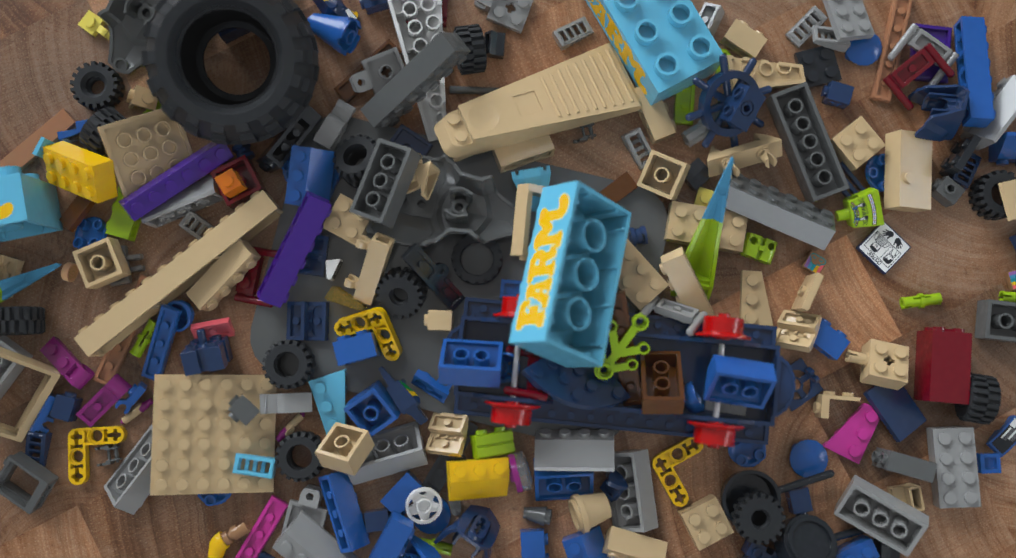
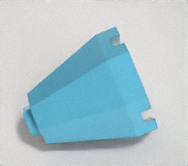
M546 165L545 170L539 166L518 170V174L512 171L511 176L516 188L518 184L525 183L548 187L551 176L550 165ZM532 197L531 212L537 211L541 197Z

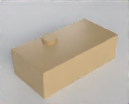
M901 129L885 134L884 209L913 213L931 210L932 141L916 138L914 135L915 131Z

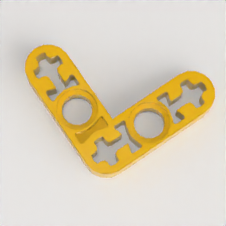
M374 307L342 317L335 323L334 330L339 336H349L356 334L358 331L372 329L384 357L389 361L397 360L402 354L403 350L386 310L382 307ZM375 314H377V316H381L380 320L379 318H374L370 320V318H372ZM356 318L364 319L365 326L358 325ZM351 323V326L347 329L341 328V325L347 326ZM381 330H387L390 338H384L381 335ZM390 349L396 350V353L394 354L393 352H390L389 350H390Z
M123 426L72 429L68 434L69 481L74 485H80L88 481L90 477L89 445L121 443L127 438V430ZM96 430L102 433L100 441H96L93 437ZM108 433H121V437L118 438L115 436L108 437ZM75 435H82V439H75ZM75 445H83V447L75 448ZM77 451L83 453V459L80 462L74 458ZM83 464V467L75 468V465ZM77 473L83 474V478L79 479L75 475Z
M686 437L656 454L651 460V465L671 502L678 507L685 506L689 501V496L673 467L703 449V444L698 443L696 449L690 447L687 449L689 453H686L682 444L688 447L692 444L691 440H694L693 437ZM676 448L682 450V456L679 459H674L672 456V451ZM660 458L661 460H665L663 466L666 470L670 468V471H666L662 475H660V473L663 472V470L660 466L656 467L655 464L658 463L657 459ZM667 475L675 477V482L671 486L665 484V477ZM676 488L681 495L684 494L682 497L683 501H675V498H677L674 491L670 493L669 490Z

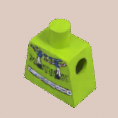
M872 187L844 198V209L837 210L834 213L837 222L846 220L847 225L853 228L885 225L879 190Z

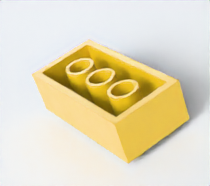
M65 141L42 147L44 153L43 160L47 171L46 178L50 184L95 203H101L118 196L112 159Z

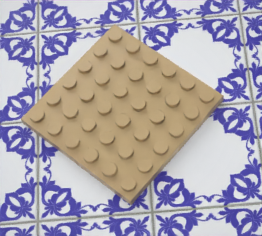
M154 374L150 496L274 492V478L268 479L233 473L236 453L275 457L276 413L260 414L259 412L245 426L240 420L236 423L228 415L230 413L228 410L230 405L228 403L236 395L240 397L243 394L260 410V394H276V385L269 383L270 379L264 375L195 374L185 376V374ZM242 458L241 469H244L246 459ZM250 460L249 470H252L254 460ZM262 461L258 462L257 471L261 470ZM267 462L265 472H269V462Z

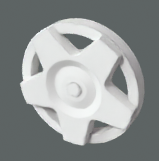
M430 487L417 488L406 499V513L415 523H431L438 518L442 511V499L438 492ZM434 496L438 498L439 503L433 501ZM431 512H436L432 517H430ZM418 514L420 519H417L412 515Z

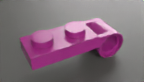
M53 336L40 350L61 375L79 390L95 376L93 370L82 364L58 337Z
M116 373L75 415L92 427L132 385Z

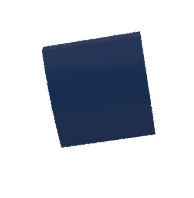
M317 235L314 240V248L311 252H308L305 258L306 264L302 270H299L298 274L324 277L329 236Z
M287 302L286 340L328 341L329 302Z

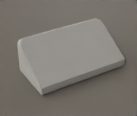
M704 2L699 15L714 37L725 11L721 5Z

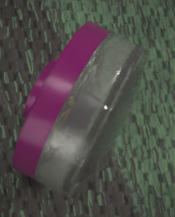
M523 451L508 454L511 483L515 482L518 493L532 490V475Z

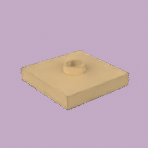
M817 272L805 276L791 307L792 311H809L824 275Z

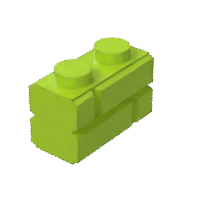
M504 426L494 427L492 432L482 429L476 430V434L470 435L473 459L515 453L512 429H505Z

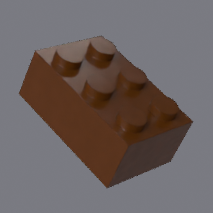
M650 351L646 355L640 354L639 370L642 414H683L685 397L680 351Z

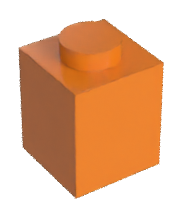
M233 168L215 177L223 194L229 198L247 189L239 173Z

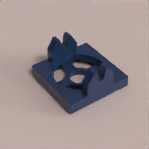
M802 358L790 364L792 370H799L805 373L800 378L795 377L800 382V388L795 390L800 399H793L788 407L790 411H794L823 391L819 384L820 378L814 374L815 371L808 367ZM809 379L810 389L806 394L802 388L803 383Z

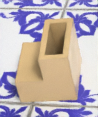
M905 483L887 487L888 493L919 511L925 510L920 485Z

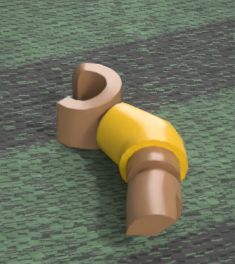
M245 522L240 525L235 524L229 528V531H220L215 534L209 543L208 558H223L226 549L230 547L234 539L238 540L251 532Z

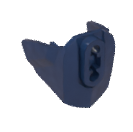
M958 84L925 85L909 94L908 99L921 105V110L931 111L924 125L915 132V137L940 142L952 140L965 117L970 91Z
M470 505L452 525L440 532L433 543L437 544L447 535L455 532L452 537L453 545L462 537L476 547L470 556L471 558L477 556L481 550H484L482 558H490L491 549L499 533L500 524L490 508Z

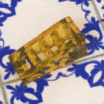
M338 285L332 286L324 298L358 311L367 309L366 304L353 299V295Z

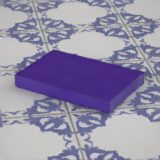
M916 24L919 28H922L951 49V27ZM910 48V57H911L912 55H914V54L916 53V51L913 50L912 48ZM933 64L913 81L930 82L940 67ZM946 74L941 79L939 84L948 83V77L946 76Z

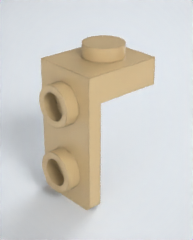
M136 85L134 89H130L126 102L129 103L128 108L131 109L134 106L154 111L158 99L152 96L149 88Z
M823 391V394L816 395V402L813 403V412L815 417L829 419L830 399L860 401L861 398L854 397V393L842 392V396L835 395V391Z

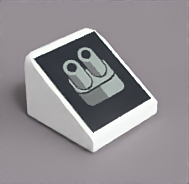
M342 259L325 261L328 280H335L343 263Z

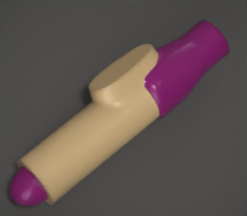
M149 398L147 401L133 406L132 411L121 418L120 423H129L139 414L146 411L153 404V400Z
M305 412L298 413L280 431L275 439L280 442L286 436L292 434L295 427L304 419Z

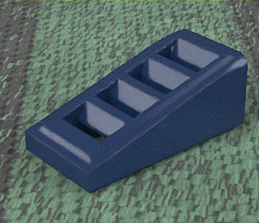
M974 153L970 157L974 162L968 160L966 163L971 167L964 166L963 170L968 172L967 174L960 171L949 176L965 190L969 188L982 159Z
M29 430L26 436L25 454L35 461H39V464L46 467L52 433L32 432ZM36 438L41 439V442H37ZM34 446H41L40 450L34 449ZM33 453L40 454V457L33 456Z

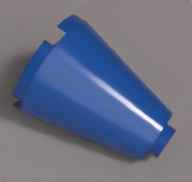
M313 13L308 17L307 20L310 23L313 34L340 54L345 56L347 55L346 53L351 54L357 47L360 40L358 29L361 30V23L358 19Z

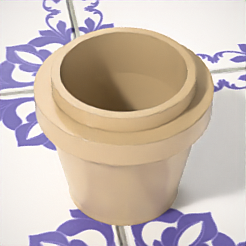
M604 492L584 495L576 493L571 495L570 500H568L572 521L576 529L583 534L590 532L591 528L612 517L610 504Z

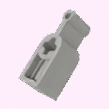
M339 99L332 112L324 120L313 141L326 150L334 151L346 131L348 122L355 113L356 108Z
M312 392L260 394V414L312 412Z

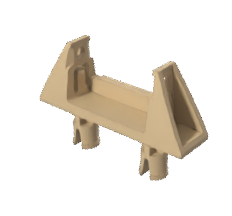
M754 133L753 142L723 151L715 149L714 145L711 146L707 158L709 178L723 174L732 156L734 159L732 174L736 177L740 175V168L764 162L767 168H769V163L776 166L777 158L783 156L782 140L777 137Z
M421 156L407 194L421 189V196L429 200L439 177L440 169L431 161L423 164Z

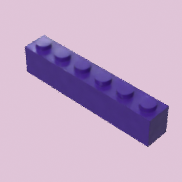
M210 142L118 202L135 222L234 156L227 145Z
M310 191L306 192L257 292L258 300L281 308L282 304L287 302L290 294L289 290L291 286H295L298 279L297 274L300 269L304 268L306 264L305 258L308 252L313 250L314 240L317 235L321 234L325 218H328L332 212L331 203L328 199Z

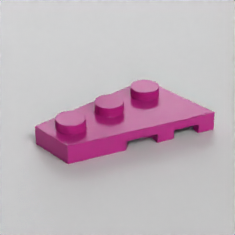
M863 403L847 419L848 421L833 433L834 435L823 444V447L859 464L880 420L873 407L867 403Z

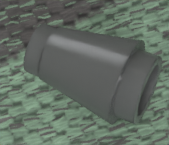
M524 507V519L545 526V524L550 525L552 509H548V507Z

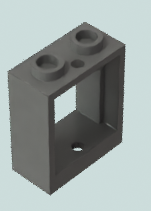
M876 447L871 457L872 466L933 483L937 463Z
M22 451L9 455L4 460V467L0 471V494L30 515L42 507L59 477ZM17 467H20L40 481L32 495L10 481Z

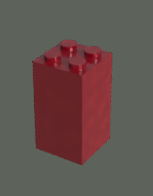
M924 327V331H917L913 400L969 405L973 333H965V329H945V327Z

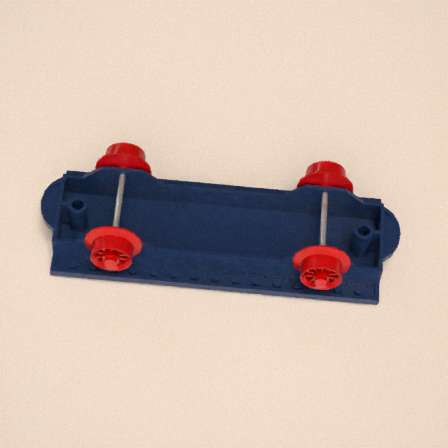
M517 294V297L503 296L502 300L465 297L461 325L450 331L446 337L448 339L503 342V352H506L507 346L515 347L511 382L500 383V388L454 385L453 394L455 395L453 414L491 417L490 422L504 424V427L516 428V425L530 426L531 421L693 437V442L707 444L708 448L720 449V446L732 447L735 442L768 445L769 426L774 427L775 417H778L788 409L793 401L796 389L794 372L790 364L780 356L781 346H776L777 327L744 324V319L730 317V314L718 313V316H704L703 323L693 336L686 334V330L691 324H684L678 320L665 318L660 315L648 314L649 326L645 330L636 333L633 337L634 346H637L638 343L645 341L649 344L650 351H680L683 385L692 380L693 386L700 395L704 407L705 400L703 397L707 368L714 354L772 363L777 383L764 409L747 407L745 416L719 415L720 403L714 402L713 411L704 410L695 414L689 412L685 407L683 414H642L641 404L624 407L622 403L612 408L605 407L585 410L561 404L553 400L549 394L547 401L504 394L503 389L505 386L525 390L527 386V379L521 372L527 367L528 357L520 356L521 348L509 343L519 294ZM629 313V318H630V324H631V325H632V322H631L632 317H633L635 314H637V313ZM637 319L636 323L640 324L643 320ZM609 336L605 351L606 359L612 353ZM641 346L640 350L645 351L647 346ZM636 354V360L638 362V373L640 379V354ZM614 372L613 375L619 381L618 372Z

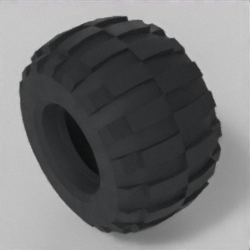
M160 0L154 8L157 10V13L151 23L147 21L143 34L144 37H147L146 49L142 51V65L147 69L149 80H146L152 96L157 97L162 105L161 110L172 121L180 124L184 131L198 138H204L218 144L245 145L261 142L287 129L298 120L297 118L309 105L316 82H318L320 68L318 62L319 51L310 23L293 0ZM241 28L251 31L264 42L270 56L268 76L263 84L253 92L242 95L226 93L211 82L205 71L204 53L210 40L223 30Z

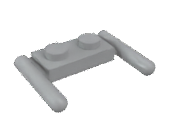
M912 23L887 58L893 61L906 44L917 52L929 42L950 67L957 60L959 54L953 52L948 46ZM941 68L928 85H937L945 75Z
M658 296L639 312L647 317L652 310H655L654 313L660 314L665 318H672L684 324H691L686 330L688 336H693L703 323L704 316H708L706 311L699 312V309L665 298L660 300Z

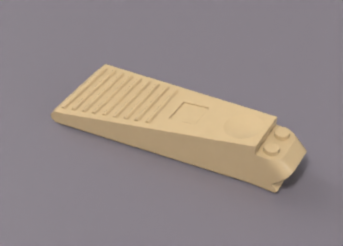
M607 43L458 105L457 110L448 113L434 125V131L444 153L452 157L454 162L476 154L636 112L642 108V101L637 92L634 91L635 87L611 43Z

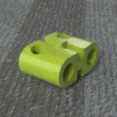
M747 232L744 239L743 252L740 255L763 264L771 265L777 242Z

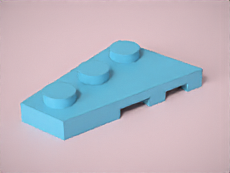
M346 369L309 380L308 382L326 435L335 422L347 425V413L344 411L346 406Z

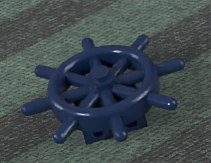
M721 54L719 56L720 72L713 75L707 82L698 77L693 78V84L702 89L699 97L698 110L688 113L685 118L687 121L700 118L703 125L709 130L702 142L704 148L709 147L716 134L730 137L731 148L739 146L738 134L747 132L751 124L758 128L764 127V122L756 116L766 99L764 95L770 93L772 87L765 86L759 88L756 81L750 76L757 63L755 58L749 60L743 71L729 69L727 56ZM730 79H738L733 90H731ZM721 84H723L724 94L717 90ZM712 97L718 100L717 104L711 105ZM720 111L714 121L711 114ZM723 121L728 124V127L720 126L723 123Z

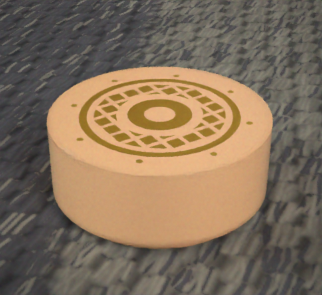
M72 262L64 264L61 270V278L65 281L73 282L79 273L77 264Z

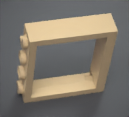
M532 183L517 185L511 256H517L521 261H527L532 197H541L542 189L546 186Z
M0 347L1 358L45 373L44 378L16 426L13 427L0 422V436L22 443L61 375L54 366Z

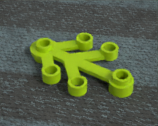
M637 313L632 317V325L619 343L616 331L618 325L615 320H611V323L615 324L614 328L609 330L612 353L607 359L606 354L604 357L603 367H607V371L601 372L600 369L602 367H594V373L597 378L607 380L613 376L614 372L634 371L638 368V362L633 357L628 358L623 363H614L619 357L636 354L646 355L650 352V346L645 341L638 343L637 346L627 347L638 331H643L649 326V320L646 315ZM638 318H643V321L640 324H637L636 320ZM646 345L647 349L645 351H641V346ZM631 361L635 362L633 367L628 366Z

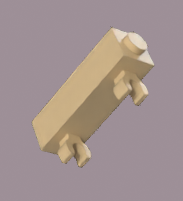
M377 232L372 239L365 235H361L360 239H357L355 247L368 251L360 277L349 274L344 282L345 287L356 289L353 299L358 300L362 304L372 305L377 296L375 289H377L378 282L385 274L395 242L394 238Z

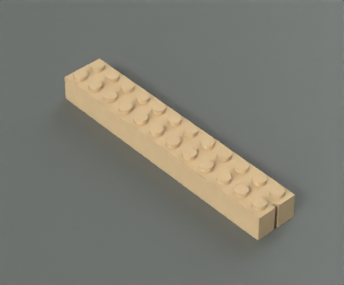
M264 190L261 192L256 191L250 196L251 199L247 203L239 204L233 214L230 216L226 215L220 219L219 225L215 228L207 229L204 232L205 236L199 240L192 241L188 245L189 248L184 252L181 251L174 255L173 261L168 265L160 266L154 276L145 278L141 282L142 285L128 291L125 294L126 298L113 303L109 307L110 310L105 314L102 313L95 317L94 323L90 326L87 325L81 328L74 340L88 357H103L132 332L139 329L149 319L158 314L161 304H168L191 288L236 241L242 239L249 242L276 221L280 214L283 213L281 207Z

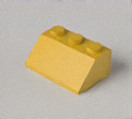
M499 456L446 461L449 501L507 496L510 479L508 457Z

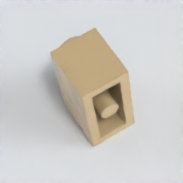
M736 19L720 43L740 57L756 58L768 39L760 31L751 29L745 21Z
M428 310V314L424 315V326H427V330L452 331L454 328V312L450 310Z

